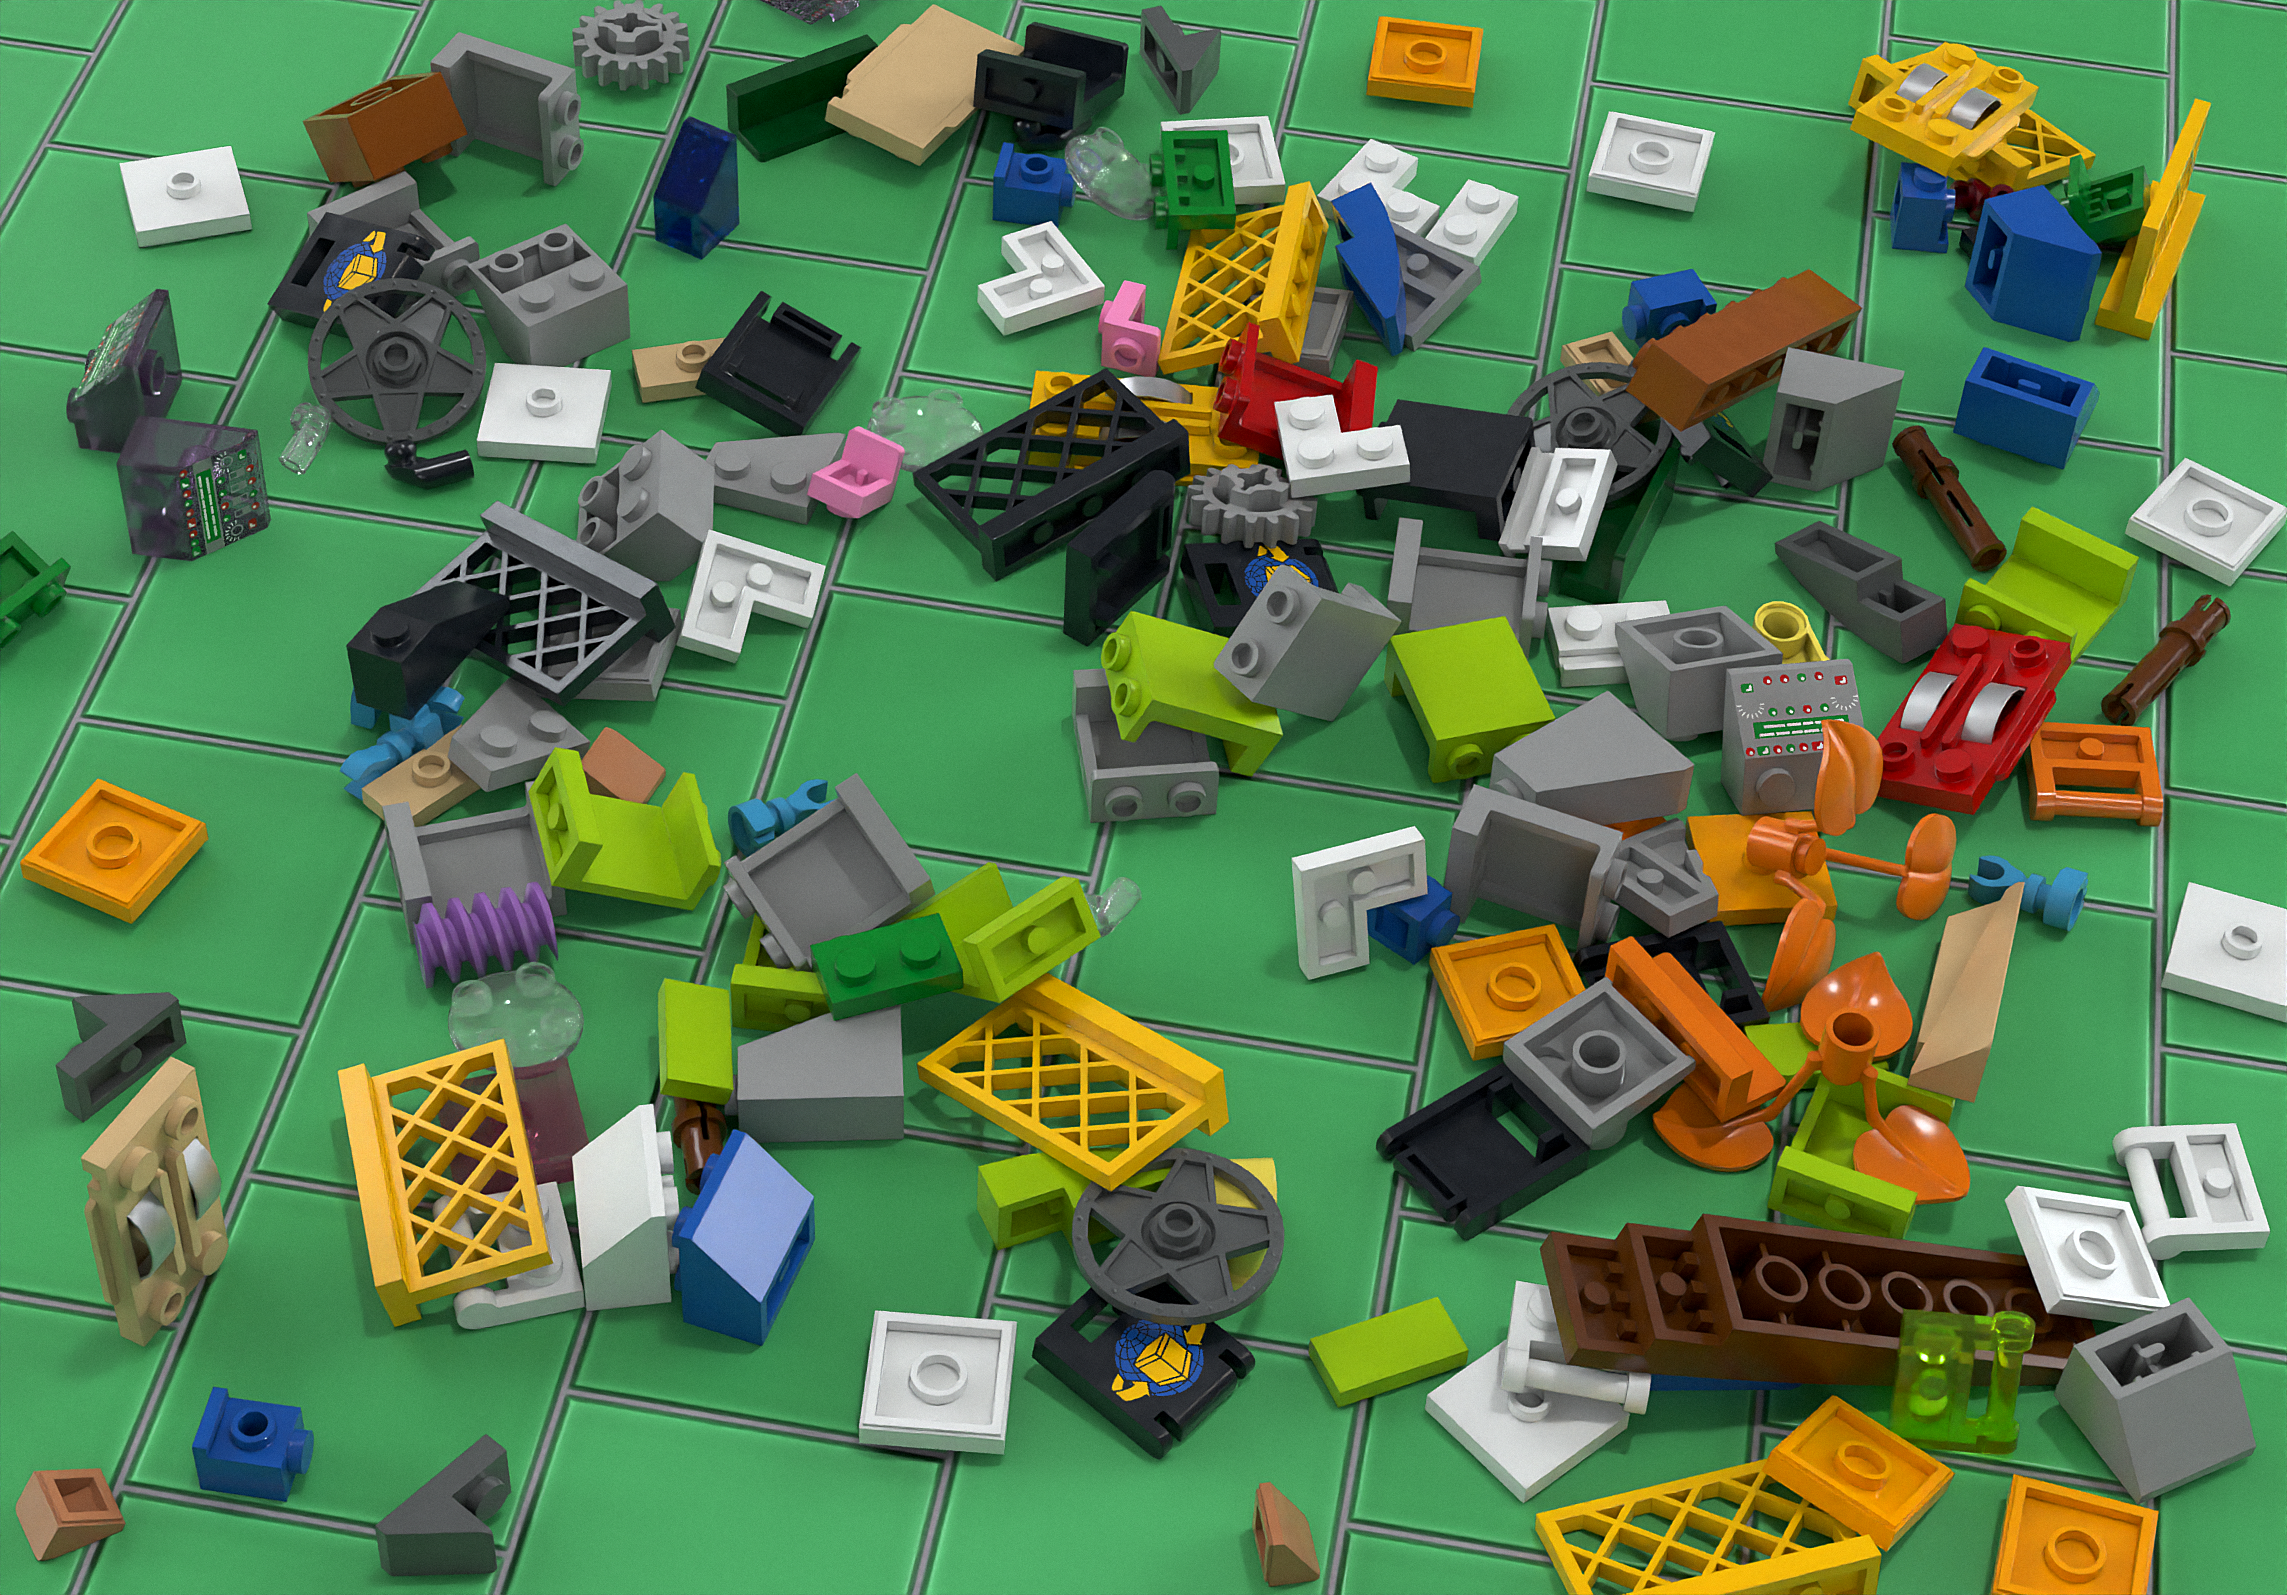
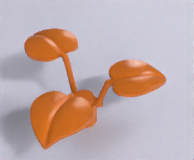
M1832 719L1821 721L1823 755L1815 791V820L1801 821L1788 817L1786 821L1764 816L1755 823L1748 837L1746 853L1749 863L1752 866L1776 872L1774 883L1788 887L1801 898L1793 907L1786 920L1761 998L1767 1012H1774L1802 1003L1807 993L1821 979L1828 975L1836 941L1835 925L1831 920L1822 918L1826 909L1825 902L1798 880L1807 875H1816L1822 868L1825 860L1902 877L1897 893L1896 906L1897 910L1904 917L1912 920H1924L1935 914L1944 902L1950 887L1952 876L1951 861L1954 857L1957 837L1955 826L1947 816L1933 813L1928 814L1919 821L1907 843L1905 864H1896L1826 848L1825 841L1818 838L1816 832L1840 836L1846 830L1852 829L1856 822V814H1862L1870 809L1878 794L1883 771L1881 747L1868 730L1853 723Z
M1878 951L1840 966L1821 979L1807 993L1799 1014L1800 1025L1805 1037L1813 1044L1819 1046V1048L1808 1053L1805 1064L1771 1105L1761 1110L1759 1105L1722 1123L1690 1086L1684 1082L1672 1093L1664 1106L1653 1114L1652 1122L1655 1131L1679 1156L1700 1167L1714 1171L1737 1172L1746 1170L1765 1160L1773 1149L1774 1139L1765 1122H1770L1777 1118L1812 1074L1820 1070L1823 1076L1833 1084L1847 1086L1859 1081L1863 1086L1866 1120L1873 1129L1861 1134L1855 1142L1852 1153L1855 1171L1918 1193L1914 1205L1956 1202L1967 1196L1970 1187V1171L1965 1155L1954 1134L1937 1116L1913 1105H1902L1895 1108L1885 1120L1878 1111L1875 1085L1878 1071L1871 1065L1872 1061L1885 1060L1901 1052L1909 1042L1913 1027L1912 1015L1908 1004L1893 982L1884 959Z

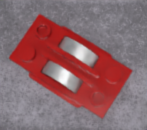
M1955 623L1877 739L1883 755L1882 778L1877 796L1974 815L1995 781H2003L2009 777L2056 703L2057 698L2054 689L2072 663L2070 643Z

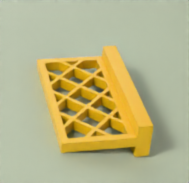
M1932 51L1890 64L1878 54L1863 58L1848 105L1855 110L1859 109ZM2027 109L2019 116L2021 119L2019 126L2022 128L2017 127L1974 163L1965 161L1948 176L1955 181H1968L1969 178L1980 179L1991 188L1998 184H2006L2016 192L2046 185L2069 176L2070 157L2081 154L2086 169H2091L2096 154L2032 110ZM2007 143L2015 144V145H2020V146H2025V147H2029V148H2032V150H2031V149H2027V148H2022V147L2007 145ZM2044 151L2053 152V153H2058V154H2061L2062 156H2060V155H2055V154H2050V153H2046V152H2044Z
M2195 98L2161 181H2152L2150 207L2142 223L2140 233L2126 242L2099 306L2095 325L2142 339H2150L2201 214L2206 195L2187 189L2211 107L2210 102Z
M1310 181L1289 186L1284 205L1237 215L1235 229L1191 230L1157 361L1164 375L1219 363L1228 340L1232 338L1238 341L1239 337L1236 336L1244 330L1248 322L1260 326L1257 352L1271 351L1272 356L1276 359L1290 364L1299 362L1329 227ZM1275 228L1265 237H1259L1267 229ZM1223 240L1213 249H1206L1207 243ZM1244 246L1249 248L1233 261L1229 260L1231 256ZM1266 257L1271 258V260L1255 272L1250 270ZM1214 269L1219 270L1204 283L1198 282ZM1234 281H1241L1226 294L1220 293ZM1256 292H1263V294L1247 306L1242 304ZM1205 303L1211 304L1194 318L1189 316ZM1227 314L1233 315V317L1217 329L1212 328L1214 324ZM1197 337L1202 338V340L1193 347L1183 349Z
M1045 973L1016 992L917 1063L920 1080L1110 1192L1196 1128L1208 1136H1212L1229 1123L1223 1069L1049 973ZM1015 1022L1018 1023L1019 1029L1032 1035L1028 1037L995 1039L998 1034ZM1065 1054L1079 1063L1042 1066V1056ZM1032 1057V1067L994 1070L996 1059ZM984 1061V1071L954 1073L949 1070L960 1062ZM1113 1081L1129 1091L1090 1094V1083ZM1080 1084V1095L1042 1098V1087ZM1032 1088V1099L1002 1101L994 1096V1091ZM1162 1109L1170 1113L1171 1116L1166 1120L1139 1122L1138 1110ZM1129 1111V1123L1090 1126V1114ZM1080 1115V1127L1050 1129L1041 1124V1118ZM1129 1143V1148L1109 1163L1090 1152L1091 1146Z
M504 1038L374 1077H370L364 1063L338 1071L374 1285L394 1327L422 1319L420 1303L553 1264L510 1053ZM492 1066L496 1067L497 1075L481 1095L459 1087L469 1073ZM418 1088L431 1092L414 1115H410L393 1106L392 1096ZM501 1098L503 1100V1105L498 1103V1101ZM448 1100L469 1108V1111L452 1132L431 1123ZM487 1116L508 1125L492 1148L470 1140V1137ZM397 1126L403 1128L400 1133H398ZM420 1136L441 1145L424 1168L403 1160V1157ZM512 1150L514 1158L508 1156ZM458 1153L480 1161L463 1185L441 1177ZM497 1169L519 1178L502 1202L480 1193ZM407 1179L413 1181L409 1187ZM430 1189L452 1198L433 1223L413 1214V1210ZM523 1204L525 1207V1212L519 1210ZM469 1206L492 1215L473 1240L451 1231ZM508 1223L530 1232L532 1245L505 1253L490 1248ZM417 1233L423 1236V1237L419 1240V1242H418ZM440 1243L462 1253L451 1269L428 1276L424 1275L423 1265Z
M1767 1459L1537 1513L1535 1530L1569 1595H1593L1591 1589L1598 1577L1633 1590V1592L1622 1595H1876L1882 1557L1869 1534L1858 1537L1855 1531L1804 1498L1798 1504L1765 1492L1768 1484L1778 1482L1762 1471ZM1721 1497L1741 1505L1733 1520L1697 1507L1701 1500ZM1757 1510L1790 1522L1782 1538L1746 1526L1753 1511ZM1653 1513L1673 1521L1664 1537L1630 1525L1635 1516ZM1686 1526L1722 1539L1713 1555L1678 1542ZM1802 1527L1831 1537L1834 1543L1810 1549L1794 1542ZM1584 1529L1605 1538L1595 1554L1566 1543L1562 1534ZM1618 1543L1653 1555L1644 1572L1609 1559ZM1735 1544L1771 1557L1745 1565H1739L1726 1560ZM1667 1560L1702 1573L1700 1576L1675 1582L1658 1577Z

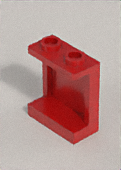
M1250 322L1247 323L1238 341L1230 338L1226 343L1218 367V371L1225 373V377L1217 390L1213 404V410L1220 412L1217 437L1284 461L1275 420L1274 402L1333 394L1341 433L1372 428L1377 366L1356 359L1344 382H1339L1257 352L1260 326Z

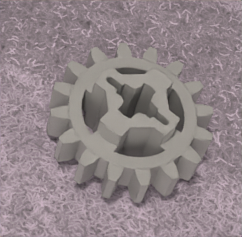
M616 0L613 4L614 9L611 10L596 6L594 7L595 18L582 15L579 18L580 27L573 28L572 30L575 66H582L585 78L598 75L599 85L603 87L612 81H616L619 84L620 90L626 91L629 86H637V84L645 90L649 88V81L653 79L666 84L669 82L668 72L681 74L683 72V62L690 59L687 23H679V14L676 11L664 15L663 4L660 3L653 5L650 9L644 8L642 0H636L634 3L625 4V6L620 0Z
M1228 464V467L1222 469V471L1211 467L1207 469L1206 476L1195 475L1193 477V485L1188 487L1186 513L1190 514V525H1202L1201 534L1204 536L1218 533L1221 535V543L1224 544L1243 541L1245 548H1252L1254 542H1263L1271 549L1276 548L1278 540L1293 545L1297 543L1298 536L1308 537L1310 535L1311 527L1315 526L1318 498H1314V495L1292 498L1288 478L1281 477L1282 470L1263 464H1252L1249 468L1240 469L1234 464Z

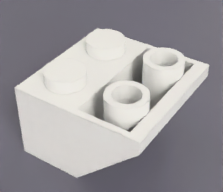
M653 1104L639 1105L572 1156L586 1311L671 1302L670 1274L677 1272L680 1261L679 1249L672 1246L673 1231L668 1230L674 1229L679 1215L677 1187H674L673 1175L661 1176L662 1174L674 1173L670 1131L656 1132Z

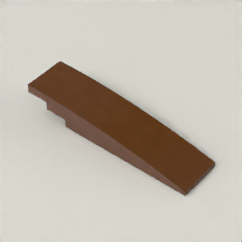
M1704 1213L1691 1231L1627 1222L1615 1240L1551 1231L1540 1247L1566 1365L1711 1379L1826 1385L1920 1387L2058 1385L2073 1346L2096 1336L2092 1321L2089 1318L2047 1313L2029 1263L2024 1255Z

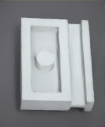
M1531 447L1499 541V546L1505 557L1514 558L1516 553H1529L1531 536L1543 538L1541 559L1586 561L1618 465L1612 451L1603 449L1556 448L1554 453H1542L1539 447Z
M1666 600L1547 608L1545 628L1556 668H1559L1561 672V686L1573 687L1629 683L1615 637V623L1668 615L1670 612Z

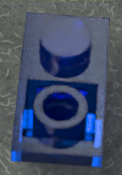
M691 116L683 122L653 196L656 241L702 260L740 224L737 135Z

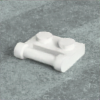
M2236 1123L2132 1127L2119 1132L2114 1137L2112 1145L2116 1159L2121 1166L2127 1168L2144 1225L2141 1233L2153 1260L2170 1259L2182 1251L2265 1247L2270 1234V1228ZM2169 1158L2187 1218H2170L2153 1162L2154 1159Z
M556 1181L537 1185L553 1264L505 1278L506 1289L493 1291L484 1284L458 1292L454 1298L453 1305L457 1322L461 1327L471 1330L482 1329L585 1307L584 1290ZM510 1191L486 1196L502 1202ZM445 1195L434 1203L432 1208L434 1221L451 1201V1197ZM524 1204L519 1209L525 1212ZM469 1206L451 1231L473 1240L475 1238L474 1232L480 1231L492 1215ZM508 1223L496 1239L498 1251L505 1253L532 1245L529 1231ZM448 1247L453 1267L462 1253Z
M1516 1280L1511 1304L1501 1390L1523 1393L1524 1387L1616 1402L1623 1404L1622 1411L1644 1415L1648 1403L1651 1374L1598 1368L1589 1369V1367L1583 1368L1566 1365L1548 1286Z

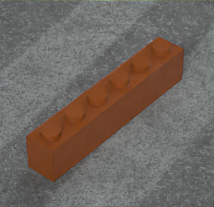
M1810 269L1789 279L1782 277L1770 288L1763 291L1757 289L1748 298L1738 303L1731 301L1721 311L1712 315L1705 313L1695 323L1685 328L1682 325L1676 327L1668 336L1659 340L1655 338L1650 339L1643 345L1633 360L1632 367L1637 371L1627 386L1626 391L1682 432L1778 383L1788 347L1829 356L1835 354L1861 312L1862 307Z

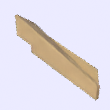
M2025 882L2015 883L2006 889L2000 901L1947 918L1912 1059L1915 1063L1911 1069L1907 1085L1972 1103L1975 1102L1993 1042Z

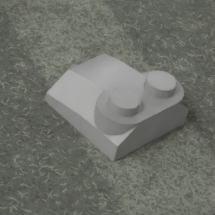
M1607 977L1504 1042L1503 1060L1507 1067L1591 1148L1590 1150L1606 1149L1618 1143L1626 1132L1628 1120L1640 1113L1695 1070L1696 1061L1690 1055L1686 1056L1625 999L1613 987V982Z

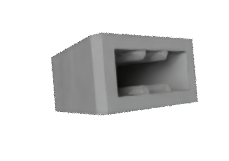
M1607 690L1494 754L1489 789L1599 825H1608L1673 815L1686 809L1695 764Z
M901 1004L837 1021L833 1020L830 1012L737 1047L738 1075H733L734 1090L728 1103L724 1104L725 1116H738L739 1131L747 1133L757 1143L904 1139Z

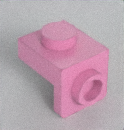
M1124 280L1114 301H1105L1098 324V332L1102 334L1101 366L1145 377L1156 376L1159 370L1157 361L1160 354L1161 330L1158 327L1144 324L1146 285Z
M857 426L848 432L842 458L812 474L807 495L825 503L827 509L835 515L858 519L892 500L905 450L901 445Z

